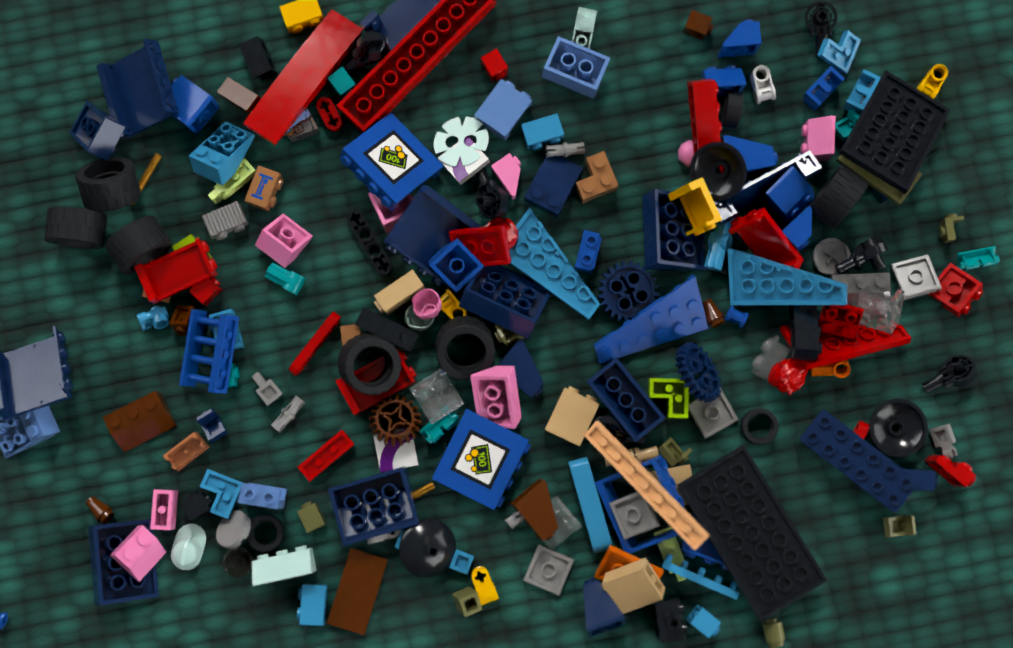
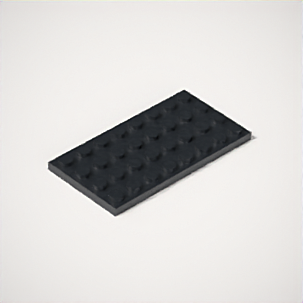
M744 444L676 485L701 527L710 535L708 537L760 622L828 581Z

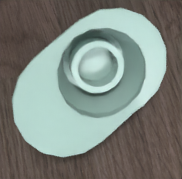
M196 524L184 525L175 536L171 550V559L173 564L181 570L194 569L200 563L206 544V534L200 526Z

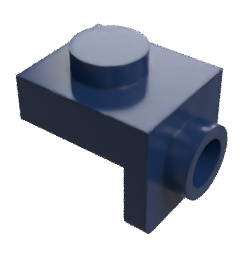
M213 409L203 412L196 418L211 444L228 434L220 416Z

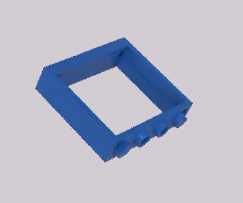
M658 455L640 463L644 468L653 465L661 485L684 508V501L678 495L675 480L668 472V465L665 459ZM617 472L595 482L625 552L630 554L679 535L674 529H671L640 542H637L635 536L624 540L609 504L618 499L611 482L623 476Z

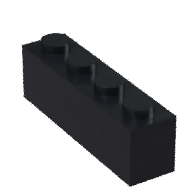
M789 305L792 360L816 361L818 354L822 353V342H819L821 326H818L820 311L817 310L818 305Z

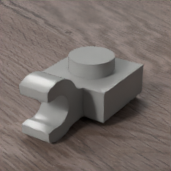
M259 372L251 376L259 385V388L256 390L257 394L267 406L283 394L272 379L266 382Z
M950 423L929 429L935 447H941L943 455L949 459L957 456V451L952 445L956 442Z

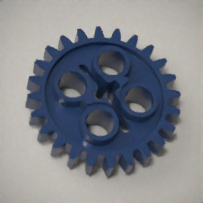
M632 260L628 262L627 266L625 261H621L620 266L617 263L613 264L614 270L608 267L607 271L609 274L602 273L605 280H599L598 282L602 284V287L597 288L598 291L602 292V294L597 296V298H603L600 305H606L604 312L610 310L609 317L616 315V321L623 317L624 323L629 318L630 320L633 319L640 311L656 301L654 296L659 295V293L654 292V289L658 288L659 285H653L656 278H650L652 271L646 273L645 266L640 268V262L633 266ZM630 274L636 276L635 284L629 282L628 277ZM620 276H623V278H624V283H623V281L620 279ZM613 282L619 284L618 292L612 290L611 284ZM631 289L632 292L625 295L624 291ZM638 291H641L644 294L645 297L643 301H639L637 299L636 295ZM621 299L626 300L628 304L626 309L620 307L619 302ZM632 300L636 304V307H633Z
M687 342L677 348L678 351L675 352L677 357L674 359L678 363L675 366L679 368L677 373L682 376L680 380L685 382L684 387L689 388V393H694V398H699V401H704V403H710L720 397L722 385L719 381H721V378L717 375L719 371L715 370L716 364H712V357L708 358V352L704 353L703 348H699L698 344H693V342Z

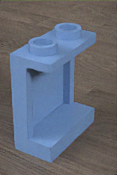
M501 79L474 116L483 126L506 141L518 120L527 108L531 107L532 100L524 91L519 92L516 90L513 83L508 80L505 82Z
M242 483L238 503L273 509L285 508L288 489L256 483Z

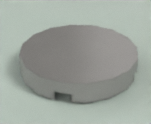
M827 238L820 241L814 247L812 262L819 273L826 276L838 275L835 265L848 259L850 251L848 246L841 242V240Z
M238 510L232 511L229 520L223 518L216 531L218 543L226 549H234L240 546L243 538L246 539L251 529L250 518Z

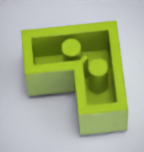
M649 378L647 395L650 399H666V418H688L689 388L684 387L685 382L680 379Z

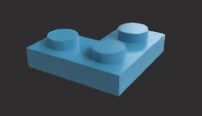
M843 31L838 44L829 38L824 39L817 56L842 74L848 73L861 39L850 31Z
M207 469L200 488L217 494L210 513L229 520L243 482Z

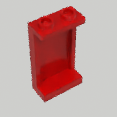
M765 208L757 211L752 210L746 216H739L731 222L732 225L728 232L730 234L737 232L754 255L800 269L804 259Z
M198 237L195 239V242L145 265L140 263L134 266L149 302L155 304L218 275L215 270L218 266L214 258L210 259L208 252L210 249L206 241H202Z
M398 350L402 367L399 378L395 385L386 392L379 395H366L348 386L342 380V377L335 381L354 415L360 414L376 403L381 402L382 398L386 399L389 395L392 396L416 382L414 377L417 375L412 366L408 368L405 363L407 357L403 350ZM382 356L354 372L355 376L363 382L375 380L384 369L385 357Z

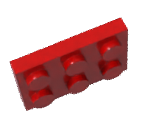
M504 225L449 231L450 241L452 242L458 238L484 266L505 265L512 262Z

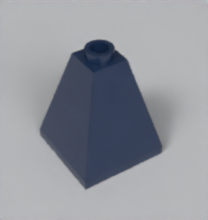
M595 578L584 581L585 618L589 638L626 625L624 614L606 590H603L601 583L595 580Z

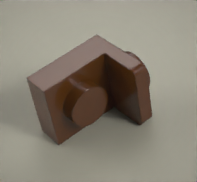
M177 305L169 323L177 335H187L191 309L196 310L194 306Z

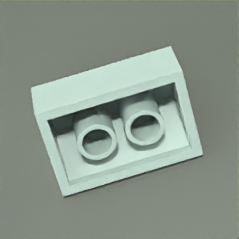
M307 545L295 547V551L290 553L286 549L277 551L276 556L269 557L268 553L258 555L257 560L252 561L253 586L317 571L313 549H307Z

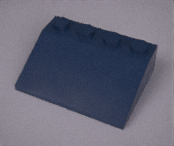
M658 189L642 195L645 269L658 271L706 270L704 267L706 260L704 233L695 236L694 233L687 236L686 232L692 230L693 227L680 198L670 201L667 194L671 193V191Z
M500 265L484 266L471 278L464 290L459 307L529 339L551 293L536 282Z
M406 466L328 489L343 546L419 524Z
M151 519L88 526L95 605L159 597L156 564L138 582L110 556L137 526L143 525L153 534V529H150Z

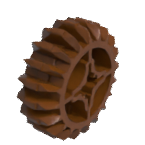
M389 395L387 402L382 398V405L376 403L375 407L377 410H371V414L374 416L369 417V421L373 422L370 424V429H375L372 434L373 436L379 435L377 438L379 442L385 438L384 445H388L389 441H391L392 447H395V442H399V445L403 446V440L406 443H410L409 436L415 439L416 434L414 432L420 431V428L416 425L422 424V421L418 419L421 417V413L416 412L418 406L412 407V400L406 403L407 397L405 396L402 400H399V395H396L395 400H392L391 395ZM396 407V409H395L394 412H391V413L385 412L386 410H388V409H390V408ZM403 409L410 414L411 423L402 418ZM398 417L399 423L392 424V419ZM380 418L389 424L387 432L381 428L379 424ZM407 428V430L403 433L394 434L395 431L398 429Z

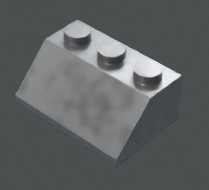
M890 273L840 274L828 277L829 279L847 284L846 305L864 309L863 314L887 313L891 294Z

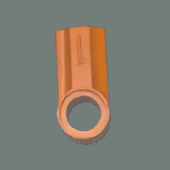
M848 359L811 369V376L845 378L851 371ZM840 364L845 365L841 369L836 368Z

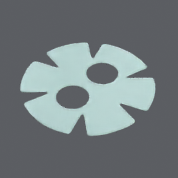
M459 117L453 118L442 125V128L448 134L436 133L434 138L435 153L446 151L440 157V160L448 165L456 166L459 157H461L463 166L469 165L481 157L475 149L486 151L489 141L487 129L476 132L482 123L472 117H466L463 126H461ZM468 135H474L477 138L476 144L471 147L464 144V139ZM450 136L458 138V144L453 148L447 147L445 143L446 139Z

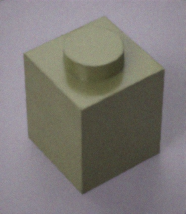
M309 501L301 505V510L297 511L307 533L327 524L318 503L312 504Z
M470 586L452 593L457 612L462 616L467 617L483 610L477 592Z

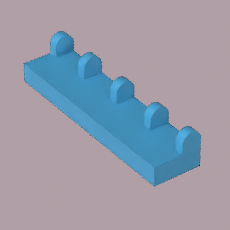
M667 554L662 568L737 600L739 592L735 591L737 588L736 582L733 581L729 588L720 584L722 576L717 575L714 581L703 577L705 574L704 568H700L697 574L686 570L688 561L683 560L679 567L671 563L673 555Z

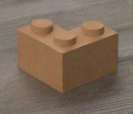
M604 151L587 157L585 164L590 177L577 181L575 184L582 204L616 191L619 186Z

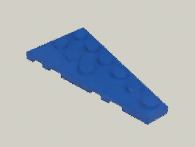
M691 275L687 281L674 287L673 291L665 296H661L640 311L636 317L627 320L616 331L610 332L593 344L598 362L600 364L614 360L616 357L620 358L709 329L695 275Z

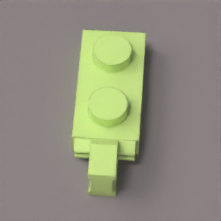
M244 158L236 173L223 186L218 183L214 186L215 189L208 194L209 198L215 204L223 199H227L252 179L256 170Z
M670 526L653 534L656 536L673 528ZM676 536L657 543L663 561H665L668 553L672 554L671 563L680 567L684 557ZM675 574L678 582L686 580L685 577Z

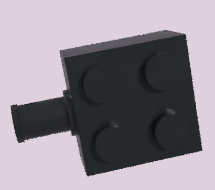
M675 596L665 597L660 601L652 603L658 641L666 643L685 640L684 635L687 634L686 623L681 618V615L684 614L683 603Z

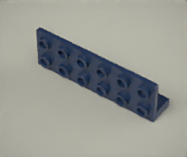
M396 0L380 17L372 10L360 24L365 33L373 30L385 35L391 51L441 0Z
M809 150L798 154L789 162L781 163L772 171L764 172L761 177L749 180L733 197L725 200H713L722 218L719 221L720 225L736 218L738 210L765 197L766 192L791 166L805 180L821 172L822 166Z
M824 409L821 410L799 438L807 447L819 454L893 513L899 510L919 485L917 479Z

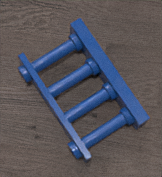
M191 309L180 374V386L195 387L196 382L209 385L208 392L227 394L239 317L220 314L219 320L208 318L207 311ZM205 325L218 327L216 339L203 336ZM202 344L215 346L213 358L200 355ZM199 363L212 366L210 377L197 375Z

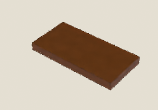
M354 548L350 549L327 624L365 635L388 559Z

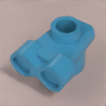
M154 306L148 312L137 314L143 331L151 328L153 325L156 329H162L169 324V315L165 306Z

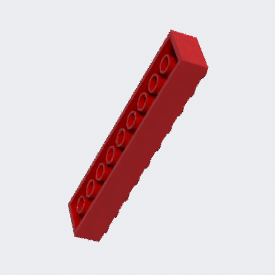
M441 0L337 104L338 110L362 133L367 131L387 116L496 6V0Z

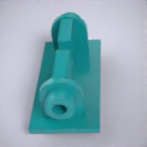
M996 246L958 253L957 267L968 271L969 269L979 268L980 265L983 267L995 266L1000 262L999 256H995Z
M448 406L419 432L430 444L436 443L444 435L443 430L449 431L455 424H458L457 421L460 418Z

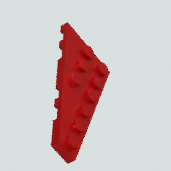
M859 325L855 340L821 332L819 342H822V353L818 354L816 361L800 360L806 370L909 344L911 336L902 325H878L877 328H867L866 325ZM781 326L780 332L791 347L790 328L788 326Z

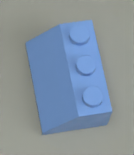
M558 36L544 66L542 78L594 99L610 57Z

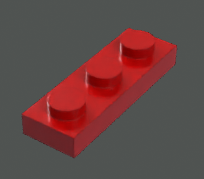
M342 429L302 462L298 469L311 482L353 447L355 443Z

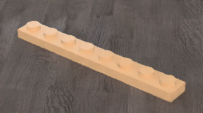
M596 421L584 434L588 441L694 551L698 549L710 535L600 421Z

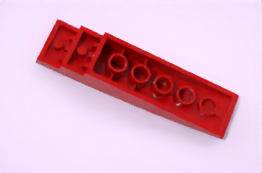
M332 9L275 79L243 125L276 145L328 82L327 78L340 68L341 62L352 50V45L361 36L363 29Z

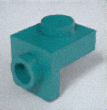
M854 109L849 110L845 118L835 123V134L842 142L846 140L860 115Z

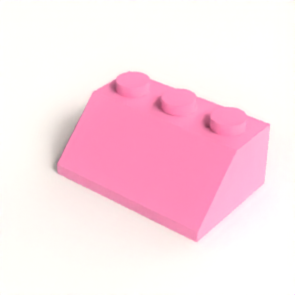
M494 366L472 374L471 383L476 414L506 429H516L522 415L515 366Z

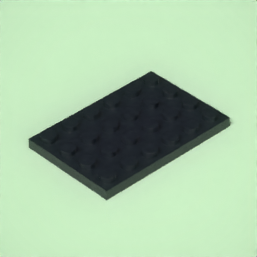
M885 70L841 147L839 154L903 194H906L946 120L950 109Z

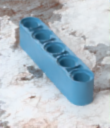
M583 457L569 461V468L593 552L596 554L607 551L612 542L588 458Z

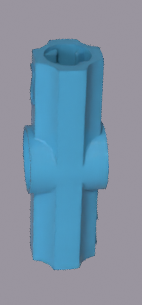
M734 219L722 225L716 222L714 232H711L708 238L709 250L704 264L705 268L717 272L721 271L726 252H728L727 248H731L732 235L728 230Z

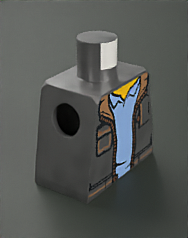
M306 108L283 136L287 134L290 141L295 142L317 135L320 131L309 110Z

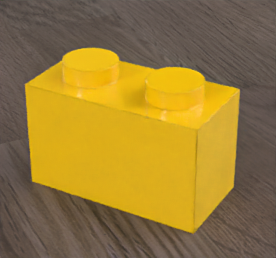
M297 0L279 6L289 33L301 32L303 28L308 26L316 27L324 19L318 0Z

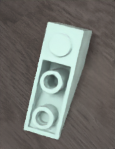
M578 8L572 42L590 49L597 10Z

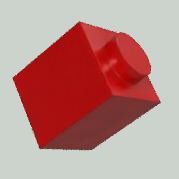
M497 48L481 57V64L492 82L494 80L500 81L507 76L508 66Z
M211 277L194 285L189 292L202 304L208 306L222 289L218 286L220 282L215 277Z

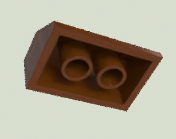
M153 391L103 417L111 436L124 452L177 426L162 393L159 391Z

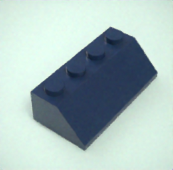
M617 357L586 381L634 442H637L665 419V416Z

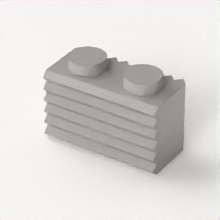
M238 201L202 215L210 237L217 240L226 238L229 232H240L248 225Z

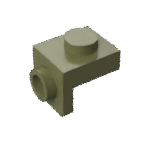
M948 214L939 221L938 233L942 243H950L956 240L954 223L963 221L964 216Z
M495 324L497 331L494 333L499 343L503 341L506 347L514 344L520 338H525Z
M672 437L658 448L662 456L672 467L677 463L682 465L689 459L688 454L693 451L691 448H688L683 452Z
M914 515L883 518L885 537L916 535Z

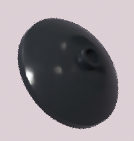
M712 142L702 146L694 154L690 163V177L692 182L703 177L712 199L725 200L736 195L744 186L747 177V166L744 157L734 146L724 142ZM720 166L725 168L724 172L720 170Z
M891 399L881 403L873 411L869 420V434L872 442L881 452L893 457H905L917 452L923 446L928 434V423L923 411L913 402L905 399ZM893 425L897 426L896 432L892 430Z
M436 519L419 520V524L408 527L399 543V556L404 567L410 573L423 578H430L443 573L450 566L456 550V540L453 532L446 524ZM434 547V552L430 554L429 550Z

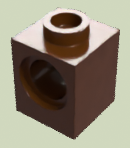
M691 10L683 33L704 40L706 35L710 36L714 26L711 24L713 18Z

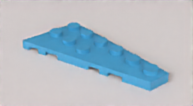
M529 207L516 225L518 239L509 250L512 261L510 264L589 320L600 303Z
M727 248L730 305L847 304V284L737 249Z

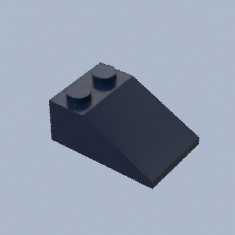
M86 101L70 134L87 152L108 160L114 153L118 140L122 138L125 126L90 101Z
M561 156L546 157L524 196V202L558 218L583 167Z

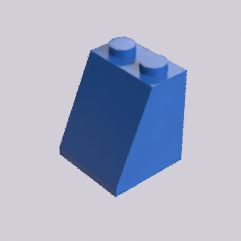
M181 75L171 83L179 112L172 117L197 136L220 106L210 94Z
M725 135L721 139L722 142L734 146L742 154L747 166V177L771 171L776 166V163H778L777 152L773 151V146Z

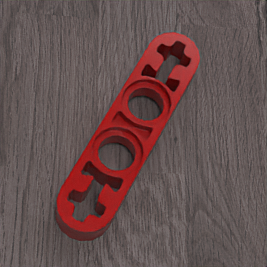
M333 311L290 365L289 372L297 376L304 369L341 321L342 317Z

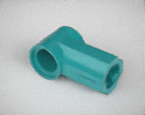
M273 262L268 267L265 275L266 278L283 286V289L294 295H298L306 280L303 276L293 271L290 272Z

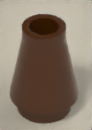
M712 299L702 302L707 325H710L711 329L725 323V316Z
M95 496L90 497L86 501V505L98 523L106 524L113 518V508L98 500Z

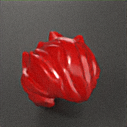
M792 358L788 360L783 359L771 368L768 383L780 392H786L788 396H791L793 392L800 390L804 385L808 370L804 368L800 360H792Z

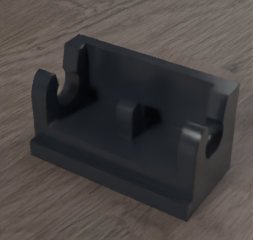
M255 36L239 44L253 79L259 78V80H263L277 74L262 38Z

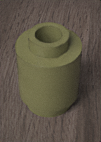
M777 617L765 619L766 622L762 625L769 648L784 646V640L786 639L782 621L778 620Z

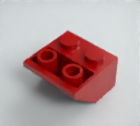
M823 305L818 326H821V332L855 340L864 309L850 305Z

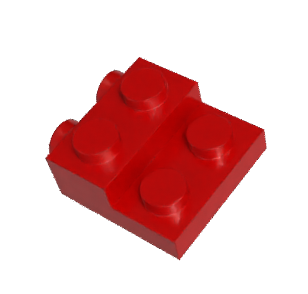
M950 262L938 277L942 287L941 290L929 293L928 295L940 302L943 308L959 318L961 314L966 315L971 309L970 303L973 300L978 301L983 294V283Z
M929 455L924 461L953 487H969L976 480V475L972 472L973 469L965 462H952L945 455Z

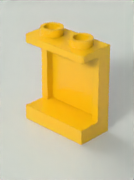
M703 177L667 194L670 201L680 198L693 227L692 230L686 232L687 236L693 233L695 236H698L715 228V223L722 220Z

